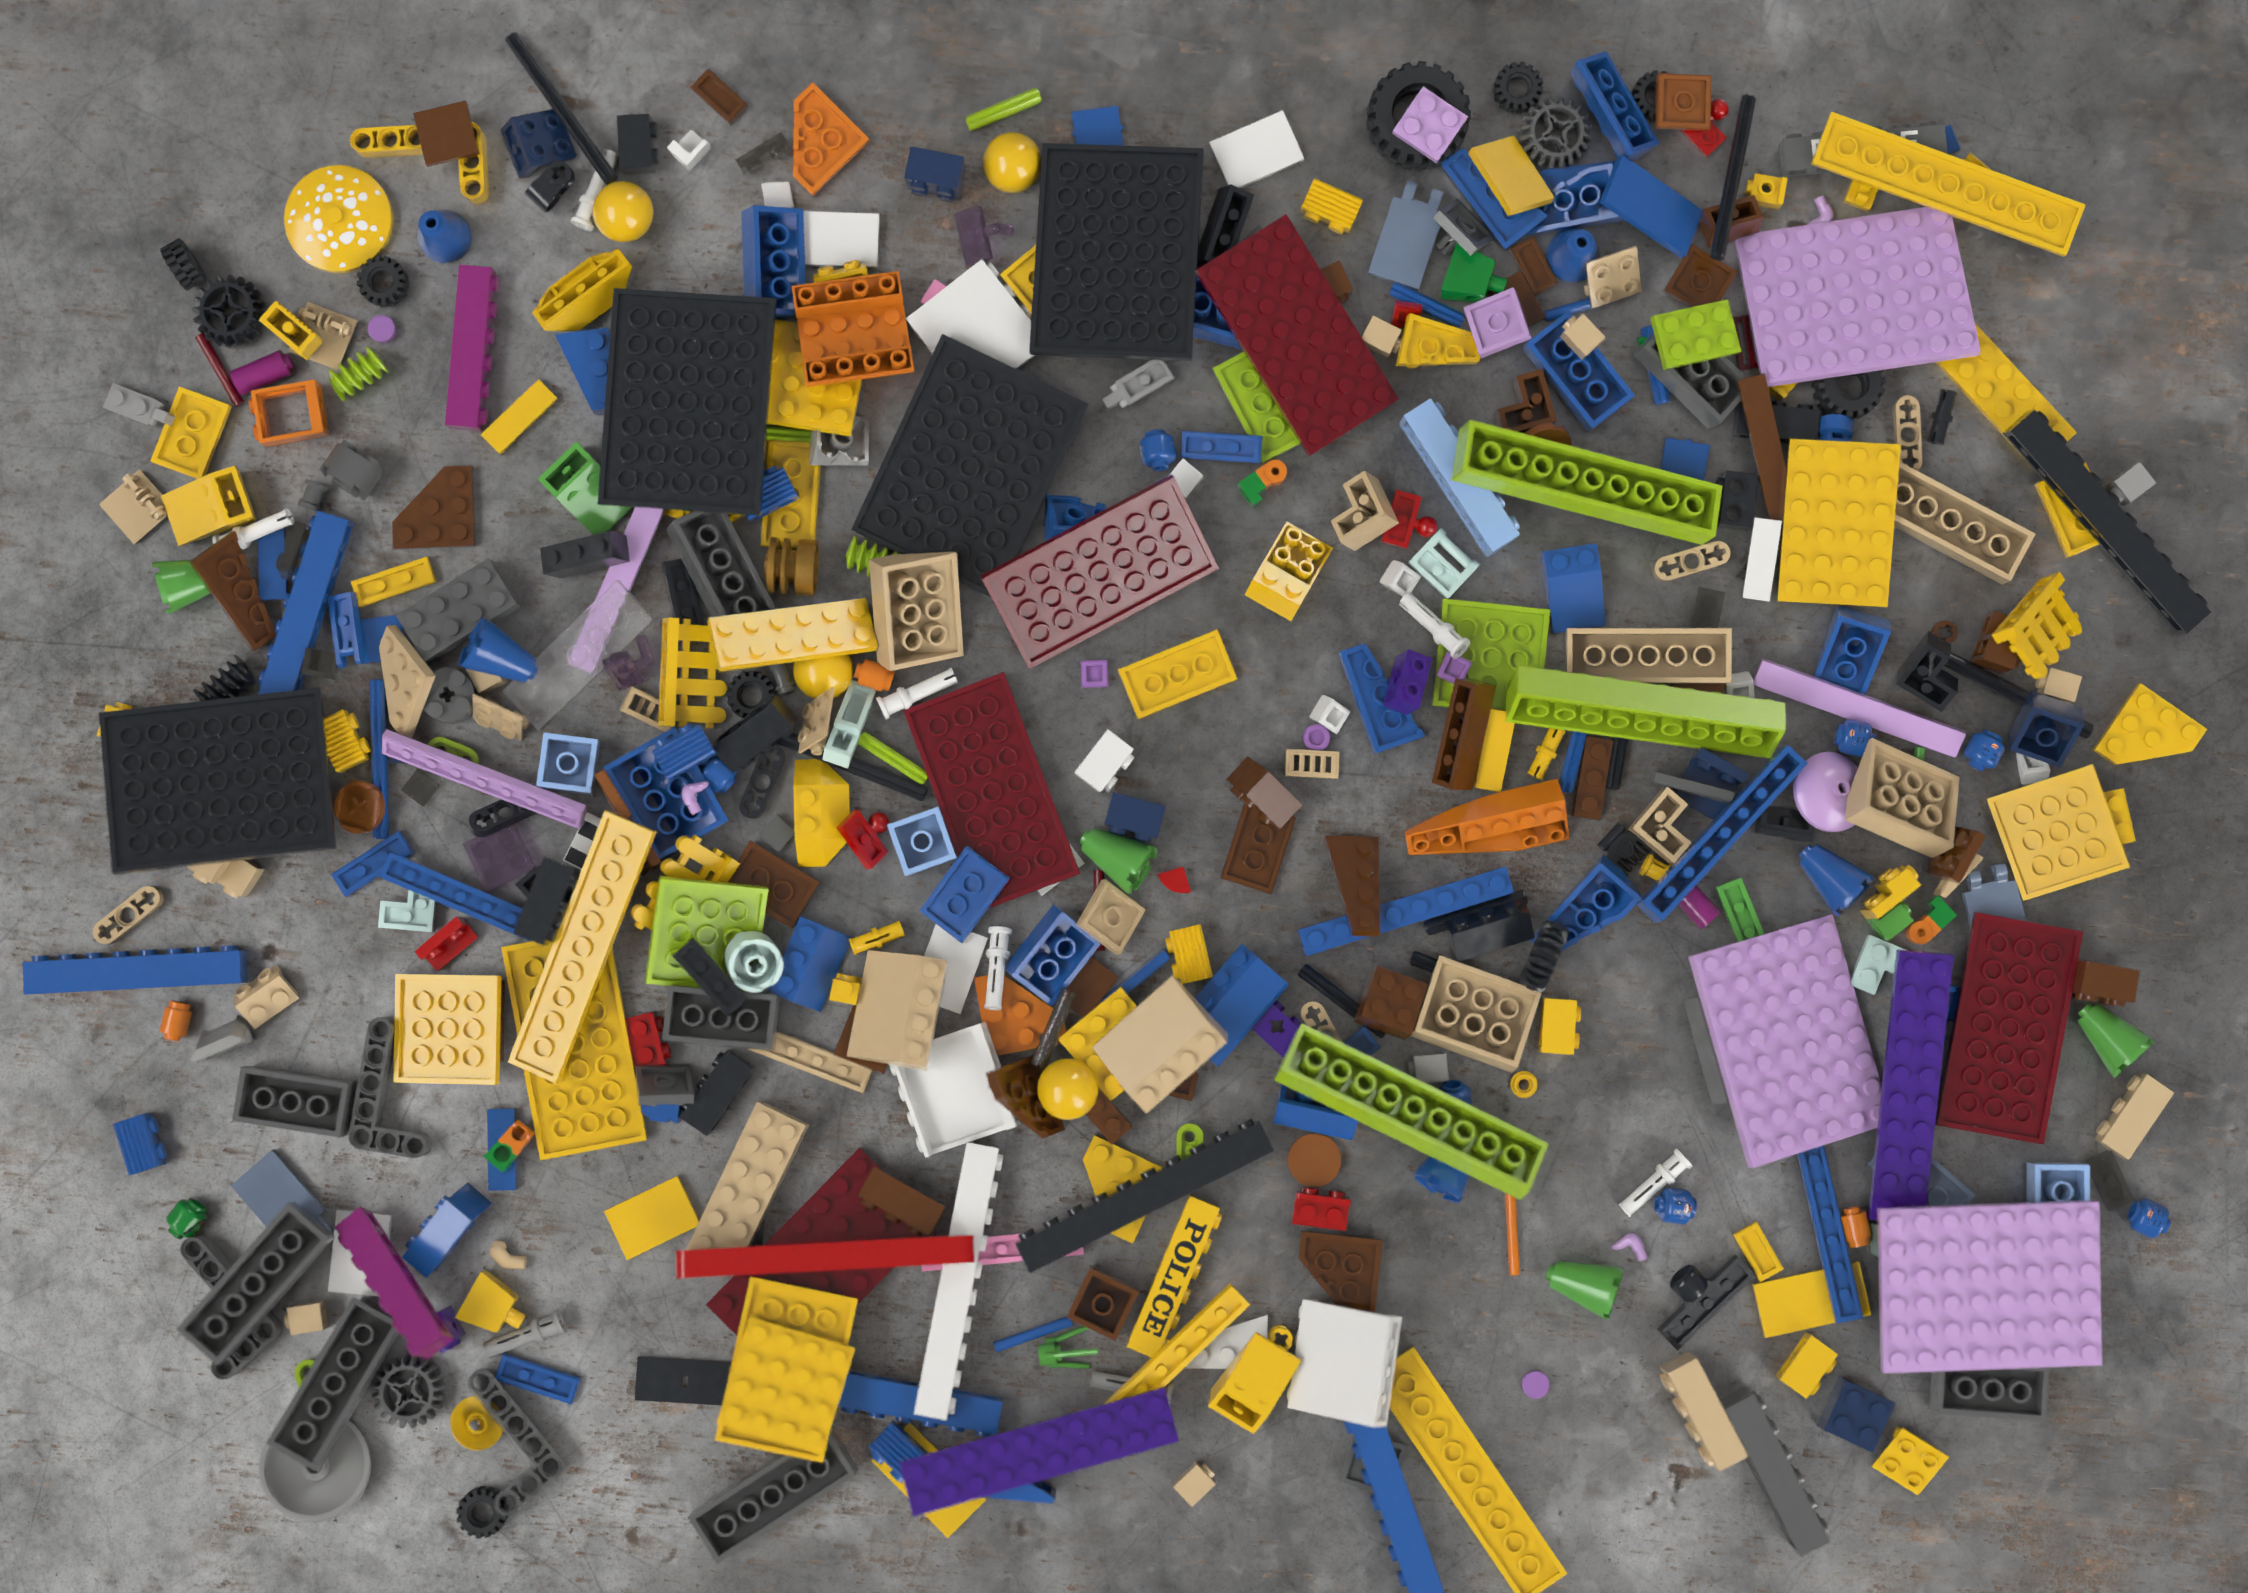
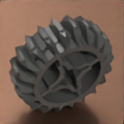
M1549 97L1547 99V106L1540 100L1537 103V108L1533 106L1529 108L1530 115H1524L1522 120L1526 124L1521 125L1519 130L1525 134L1520 137V142L1528 143L1524 146L1523 150L1525 152L1532 150L1533 153L1529 157L1531 161L1536 157L1540 158L1538 162L1539 167H1542L1545 161L1549 162L1548 169H1553L1555 163H1557L1559 169H1563L1565 161L1569 166H1573L1575 163L1574 158L1581 160L1583 158L1581 151H1588L1589 146L1585 142H1590L1592 135L1586 132L1591 131L1592 125L1583 124L1588 120L1589 116L1587 114L1579 115L1583 109L1582 106H1578L1575 110L1571 108L1574 104L1573 100L1564 105V98L1559 97L1557 104H1555L1554 99ZM1551 114H1559L1568 118L1569 120L1562 122L1557 120L1556 117ZM1543 117L1545 121L1543 125L1546 131L1536 139L1535 124ZM1575 128L1577 133L1576 144L1569 149L1566 135ZM1553 129H1556L1555 132L1557 129L1560 132L1562 131L1559 138L1550 135ZM1552 145L1561 153L1550 152L1544 149L1543 146Z
M404 1354L401 1357V1362L397 1357L391 1359L392 1366L385 1363L382 1365L384 1372L379 1371L376 1373L375 1376L381 1382H374L372 1384L374 1389L379 1390V1392L372 1394V1398L380 1399V1402L374 1407L375 1409L384 1408L385 1411L380 1415L382 1418L391 1415L389 1424L393 1425L399 1419L400 1428H404L407 1421L410 1428H415L417 1421L423 1426L427 1423L426 1417L433 1419L436 1417L434 1410L440 1411L443 1406L438 1401L446 1399V1395L439 1393V1390L445 1389L446 1384H438V1380L444 1376L442 1373L435 1376L433 1371L438 1367L436 1364L430 1368L427 1367L429 1359L424 1358L419 1363V1356L415 1357L413 1355L410 1362L408 1354ZM400 1370L415 1371L409 1380L393 1378L394 1374ZM423 1377L429 1387V1397L427 1396L428 1393L421 1388ZM412 1384L411 1392L413 1394L405 1399L407 1396L405 1388ZM389 1385L391 1386L390 1389L397 1395L396 1404L390 1398ZM409 1402L426 1405L418 1412L403 1411Z

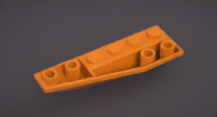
M1558 779L1505 790L1478 798L1438 814L1405 831L1409 855L1519 851L1570 839L1565 798Z

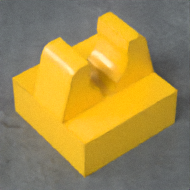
M1852 180L1843 203L1868 212L1871 209L1878 189Z

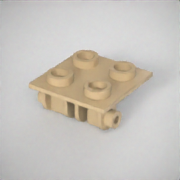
M1637 246L1586 262L1588 285L1584 286V292L1586 296L1590 295L1591 308L1642 292Z
M307 302L305 308L301 307L299 309L298 317L323 339V343L309 360L339 370L338 364L342 363L358 321ZM289 347L288 352L300 356L296 351Z
M140 469L133 475L131 473L126 474L122 478L124 483L99 504L134 545L168 516L161 498V492Z
M833 687L804 706L802 710L803 725L798 735V742H800L798 753L801 754L805 750L810 749L812 754L821 755L822 751H824L834 695Z
M473 694V719L480 726L494 728L508 739L515 738L522 741L523 729L526 730L530 723V720L526 719V715L515 710L512 712L511 708L505 709V705L501 704L499 706L498 702L488 697L484 699Z

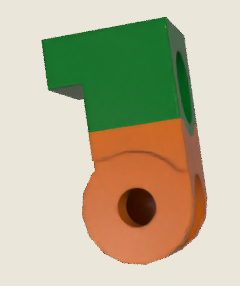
M1271 460L1237 484V488L1251 508L1262 501L1260 493L1270 486L1280 485L1287 475L1286 465L1280 460Z
M1933 895L1925 903L1930 909L1905 928V936L1911 943L1926 944L1957 916L1938 895Z
M518 1119L484 1155V1158L501 1172L505 1173L520 1155L522 1149L533 1138L535 1132Z

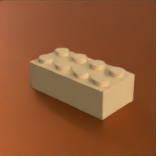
M1687 1351L1660 1365L1659 1367L1662 1371V1374L1659 1375L1660 1380L1666 1390L1674 1394L1675 1398L1672 1399V1402L1677 1412L1683 1418L1686 1417L1688 1422L1684 1425L1690 1437L1694 1438L1696 1443L1699 1442L1700 1447L1697 1450L1704 1463L1706 1462L1709 1467H1715L1720 1472L1748 1457L1698 1359Z

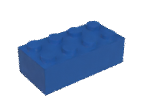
M1567 311L1528 341L1522 350L1538 370L1543 369L1547 382L1589 433L1628 403L1635 394L1597 347L1581 360L1560 337L1565 331L1562 326L1572 317L1571 313Z

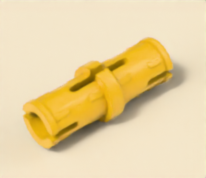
M1548 729L1541 746L1538 745L1536 748L1538 753L1527 774L1534 777L1538 767H1540L1536 778L1539 780L1544 779L1551 760L1557 756L1555 753L1566 731L1558 729L1553 738L1556 729Z
M897 921L879 929H876V927L871 928V932L852 939L850 938L849 942L854 955H857L876 946L879 949L883 947L882 944L905 937L900 921Z

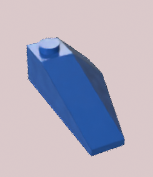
M1609 163L1585 168L1578 172L1576 176L1567 181H1562L1550 191L1555 197L1552 203L1537 207L1548 215L1549 218L1525 236L1625 221L1599 203L1614 164Z

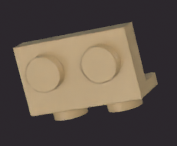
M278 965L271 969H264L254 981L241 985L233 995L234 1007L254 1029L299 999V994L283 977L281 968Z

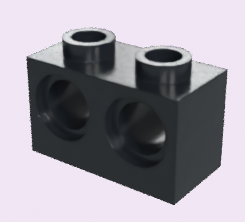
M1726 470L1721 474V477H1717L1716 484L1722 485L1717 527L1745 531L1752 528L1758 474ZM1731 481H1738L1741 484V493L1736 494L1730 490L1729 485ZM1728 507H1733L1738 511L1739 517L1737 520L1728 518L1726 513Z

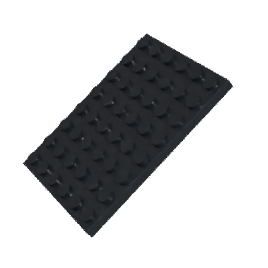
M1043 143L1030 355L1192 361L1197 282L1195 271L1198 265L1204 148Z
M614 288L598 505L761 516L776 298Z
M942 334L851 530L900 554L956 552L959 582L991 597L980 576L1018 556L1089 404Z
M320 688L99 713L112 874L119 875L337 849L322 690Z

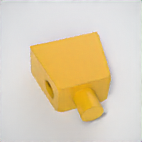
M485 1269L480 1272L455 1318L497 1333L503 1328L505 1323L519 1330L527 1315L514 1309L519 1295Z

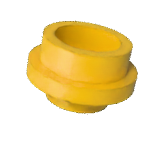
M1519 1071L1511 1078V1090L1520 1098H1528L1537 1090V1079L1528 1071ZM1526 1079L1528 1081L1526 1089H1520V1080Z

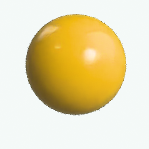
M1003 133L995 137L985 149L983 155L985 176L998 190L1007 193L1023 192L1033 186L1041 174V151L1030 137L1022 133Z
M617 181L608 184L597 194L593 203V219L597 228L604 236L616 242H631L639 239L648 231L653 221L654 210L649 195L640 186L631 182Z
M850 655L796 661L793 665L794 680L798 688L812 699L817 698L831 687L834 688L833 699L839 697L848 689L854 674Z
M1069 1058L1060 1059L1048 1065L1041 1073L1037 1085L1038 1098L1042 1107L1050 1115L1063 1120L1077 1119L1088 1113L1095 1104L1098 1096V1082L1093 1071L1083 1062Z

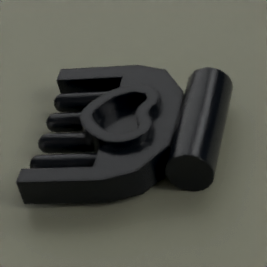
M1617 823L1597 846L1604 852L1608 849L1607 858L1628 876L1629 874L1617 862L1628 872H1631L1632 868L1621 858H1625L1636 867L1637 863L1631 856L1633 855L1638 861H1642V857L1634 851V847L1644 856L1647 855V852L1636 841L1641 843L1649 852L1652 848L1633 832L1623 833L1625 828Z

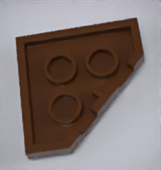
M444 466L393 520V549L476 547L473 466Z
M1039 1053L987 1072L988 1085L994 1099L1041 1138H1046L1065 1130L1062 1119L1050 1115L1039 1101L1037 1085L1039 1077L1044 1070Z
M1301 1230L1298 1258L1333 1302L1339 1306L1375 1313L1383 1240Z

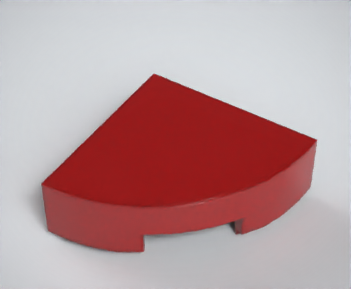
M1396 300L1390 324L1397 328L1404 327L1407 315L1411 313L1420 316L1422 304Z
M1184 867L1157 874L1161 883L1169 890L1176 893L1191 892Z

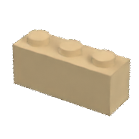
M2139 1073L2138 1076L2134 1075L2129 1080L2126 1086L2127 1092L2123 1098L2120 1097L2114 1102L2111 1107L2112 1114L2108 1120H2103L2096 1129L2097 1136L2094 1139L2118 1157L2126 1160L2131 1158L2174 1094L2173 1091L2143 1073Z

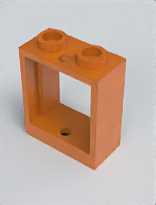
M315 379L251 390L252 398L249 399V408L251 414H255L256 425H253V433L256 441H259L263 446L270 447L330 436L321 383ZM306 393L312 429L271 436L265 400Z

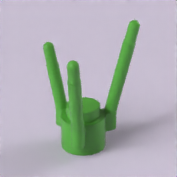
M1081 1326L1056 1337L1045 1338V1344L1038 1345L1040 1365H1049V1368L1090 1369L1091 1365L1088 1363L1066 1362L1062 1360L1063 1357L1097 1354L1099 1352L1097 1348L1062 1351L1061 1345L1055 1344L1089 1330V1328Z

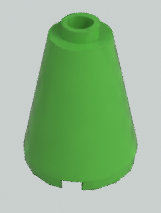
M191 560L152 562L153 568L159 567L160 572L155 573V578L163 604L169 603L170 608L165 610L167 615L211 594L189 564Z
M1093 828L1091 831L1086 830L1080 840L1082 852L1128 894H1132V889L1136 891L1143 883L1152 868L1149 866L1150 858L1156 859L1158 851L1157 847L1099 828Z
M2089 1003L2078 1013L2082 1017L2078 1020V1023L2105 1067L2114 1078L2155 1042L2150 1036L2099 1003L2095 1006Z
M1557 1261L1555 1266L1550 1264L1546 1280L1550 1281V1288L1597 1316L1609 1320L1612 1312L1611 1307L1616 1300L1624 1268Z

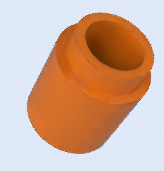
M865 659L864 663L858 662L854 678L858 679V685L880 692L882 690L889 691L895 671H889L878 662Z
M169 1000L168 1006L164 1008L159 1032L164 1033L163 1038L180 1041V1037L187 1036L192 1011H190L191 1004Z
M1860 1206L1844 1209L1845 1214L1840 1216L1845 1239L1849 1243V1247L1855 1248L1871 1244L1870 1237H1872L1867 1211L1861 1210Z

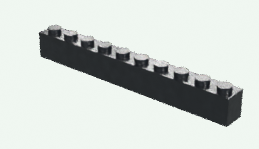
M2035 409L2024 413L2002 434L2177 634H2188L2211 613L2206 606L2208 603L2205 598L2199 593H2194L2189 587V580L2183 574L2177 573L2171 566L2173 564L2171 559L2166 554L2160 553L2154 547V540L2147 533H2142L2136 526V519L2130 513H2125L2120 508V502L2117 497L2111 492L2107 493L2101 486V479L2095 473L2089 472L2083 465V458L2078 453L2072 452L2065 445L2067 441L2063 435L2052 430L2048 425V418L2042 412Z
M1252 1118L1237 1125L1239 1130L1229 1134L1228 1130L1213 1137L1215 1142L1207 1146L1204 1143H1200L1189 1149V1155L1183 1158L1177 1155L1164 1162L1166 1167L1156 1171L1155 1167L1150 1168L1140 1174L1142 1179L1134 1183L1130 1179L1116 1186V1192L1107 1195L1106 1191L1091 1198L1092 1204L1084 1208L1082 1204L1076 1205L1067 1210L1068 1216L1060 1220L1057 1216L1043 1222L1044 1228L1036 1232L1031 1228L1019 1234L1020 1240L1016 1241L1015 1245L1029 1273L1273 1152L1274 1149L1260 1121L1253 1122Z

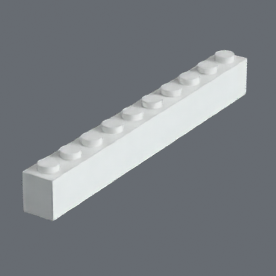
M968 1142L966 1144L949 1236L974 1235L975 1263L943 1264L914 1414L947 1420L948 1414H954L956 1398L951 1397L953 1387L959 1388L962 1371L957 1370L959 1360H964L967 1344L962 1343L964 1332H970L972 1317L967 1315L969 1305L975 1306L977 1290L973 1289L975 1278L980 1279L983 1265L982 1262H978L979 1252H985L988 1236L983 1235L985 1224L990 1225L993 1209L988 1208L990 1197H996L998 1182L993 1180L995 1170L1001 1171L1004 1155L999 1154V1148Z

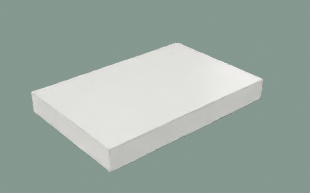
M1283 110L1209 142L1227 185L1232 184L1238 188H1243L1304 161L1303 154Z
M803 211L805 266L844 267L845 262L859 260L860 264L866 263L867 268L878 269L879 214Z
M937 924L935 925L924 956L947 960L948 967L940 1007L961 1014L988 941L987 937L971 932L964 943H960Z
M336 1210L335 1226L354 1211ZM373 1213L390 1239L392 1215ZM334 1229L335 1238L333 1239L328 1292L378 1296L376 1292H373L366 1285L364 1279L367 1277L363 1271L358 1270L351 1261L353 1255L349 1249L346 1250L337 1239L339 1234Z

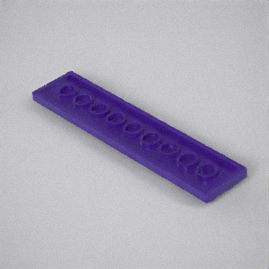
M1896 949L1868 1218L1870 1220H1878V1208L1926 1206L1953 965L1952 954Z
M1163 1387L900 1461L899 1465L914 1517L1179 1442L1166 1390Z

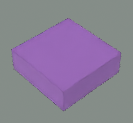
M1447 651L1436 676L1454 684L1455 678L1466 677L1472 662L1462 657L1453 659L1450 656V651Z
M1107 660L1081 661V688L1108 687Z

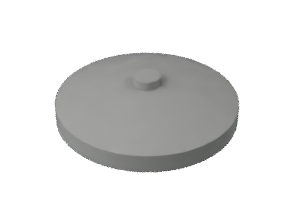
M350 1421L346 1424L319 1471L310 1469L266 1443L259 1462L260 1483L267 1499L284 1515L303 1522L326 1521L346 1512L363 1494L371 1472L369 1446L363 1434Z

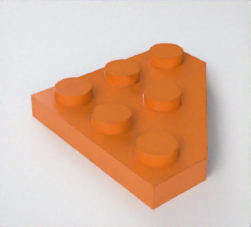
M812 82L794 100L793 177L813 197L870 140Z
M988 975L974 977L982 1022L986 1021L997 1056L1061 1044L1058 1038L1067 1031L1063 1014L1005 975L1001 1003L1002 1010L985 1009Z

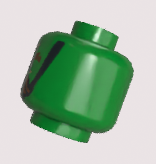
M193 1198L179 1200L166 1217V1222L170 1226L168 1229L169 1233L180 1240L183 1237L196 1236L208 1220L205 1213L207 1211L206 1207Z

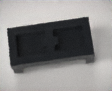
M1768 806L1756 819L1754 833L1803 842H1813L1814 827L1803 818L1798 810Z

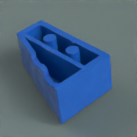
M607 327L555 334L591 410L597 416L604 415L611 330Z
M466 1183L449 1198L445 1195L435 1206V1209L438 1210L434 1216L430 1214L420 1225V1228L423 1229L419 1235L415 1233L405 1244L408 1250L402 1258L425 1278L429 1277L439 1268L459 1244V1240L466 1231L475 1225L474 1221L477 1217L487 1210L492 1202L469 1183Z

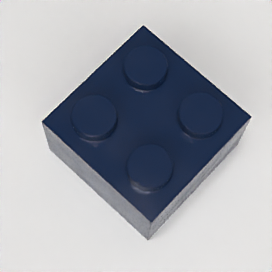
M910 146L904 176L907 189L911 190V194L927 197V194L937 195L939 200L953 202V199L960 200L966 173L964 157Z
M2031 690L2008 732L2009 749L2061 768L2084 727L2082 708Z
M1113 792L1105 826H1109V832L1123 836L1125 831L1136 834L1135 839L1150 843L1152 838L1157 839L1166 806Z
M1839 1376L1817 1426L1828 1433L1874 1453L1896 1403Z

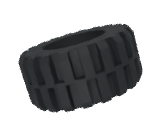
M1418 61L1416 66H1412L1409 62L1402 64L1401 69L1393 68L1385 78L1382 77L1377 83L1368 105L1366 125L1367 130L1370 131L1369 138L1372 145H1377V152L1382 157L1386 155L1390 158L1389 163L1395 166L1397 163L1403 164V169L1411 170L1412 167H1418V171L1427 170L1428 166L1432 165L1435 168L1441 165L1443 160L1451 157L1460 148L1471 119V110H1469L1470 100L1468 95H1464L1465 87L1461 81L1456 83L1454 80L1455 75L1449 70L1446 73L1440 70L1441 66L1435 63L1433 67H1428L1424 61ZM1422 87H1425L1468 116L1437 163L1392 134L1396 127L1393 119L1395 105L1401 98L1407 95L1418 94Z

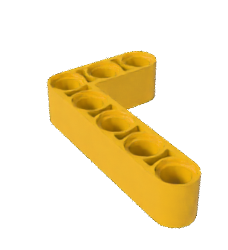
M472 122L474 131L478 133L476 140L480 154L458 160L460 190L469 202L482 204L489 197L487 142L484 132L477 124ZM416 125L359 128L350 136L351 146L364 158L423 155L421 144L413 145V139L418 135ZM396 136V144L392 147H386L387 139ZM370 138L368 147L363 149L359 147L362 139ZM479 158V164L475 168L470 169L467 167L470 159ZM479 184L481 186L479 193L469 195V189L472 185Z

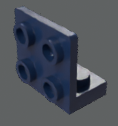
M553 109L511 117L500 129L519 179L529 177L537 167L550 165L554 161L565 162L574 160L577 157L569 133Z
M1699 748L1695 750L1681 778L1735 792L1739 784L1745 783L1749 773L1713 753ZM1676 790L1673 791L1688 804L1687 806L1713 820L1729 804Z

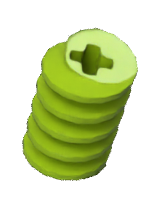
M369 346L365 347L366 356L356 352L357 362L350 357L347 358L349 367L346 368L339 363L340 372L338 374L329 369L331 377L329 382L342 401H346L345 392L350 396L355 395L354 386L359 390H363V380L370 385L373 384L372 374L381 379L383 376L381 369L389 373L383 360Z
M855 535L845 556L847 568L851 570L857 564V572L861 574L867 568V576L870 577L869 559L887 556L888 548L885 547L878 553V544L875 543L868 549L867 540L865 539L858 545L857 536Z

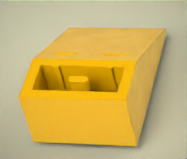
M235 465L207 474L161 495L179 547L232 530L237 525L244 526L257 521L242 476Z
M1286 522L1250 583L1245 596L1292 621L1333 547Z
M1255 1332L1211 1388L1208 1406L1254 1434L1269 1416L1299 1366L1301 1359Z

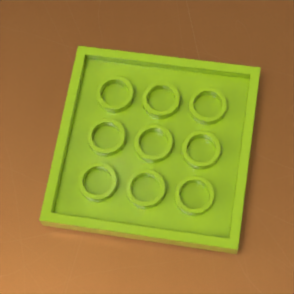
M1244 352L1213 367L1212 370L1246 435L1263 436L1262 464L1300 445Z
M1442 599L1440 620L1444 623H1451L1454 626V630L1462 638L1470 640L1468 649L1460 656L1472 662L1465 678L1477 679L1496 685L1491 708L1506 710V694L1518 666L1545 668L1550 609ZM1442 644L1437 645L1431 706L1449 708L1454 684L1436 676L1448 651Z
M659 876L645 983L701 988L673 958V955L692 938L731 979L724 964L726 947L735 935L740 932L757 931L762 933L768 887ZM754 958V960H750L749 965H751L753 961L757 962L758 959ZM739 988L742 992L753 993Z

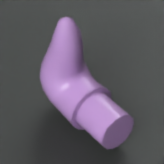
M1824 195L1816 198L1814 201L1818 207L1820 217L1813 219L1807 225L1833 221L1832 208Z
M707 781L687 784L682 789L683 801L692 815L701 811L695 794L707 788L709 785Z
M1634 1233L1626 1234L1611 1247L1613 1250H1620L1630 1246L1637 1261H1643L1648 1258L1642 1240Z

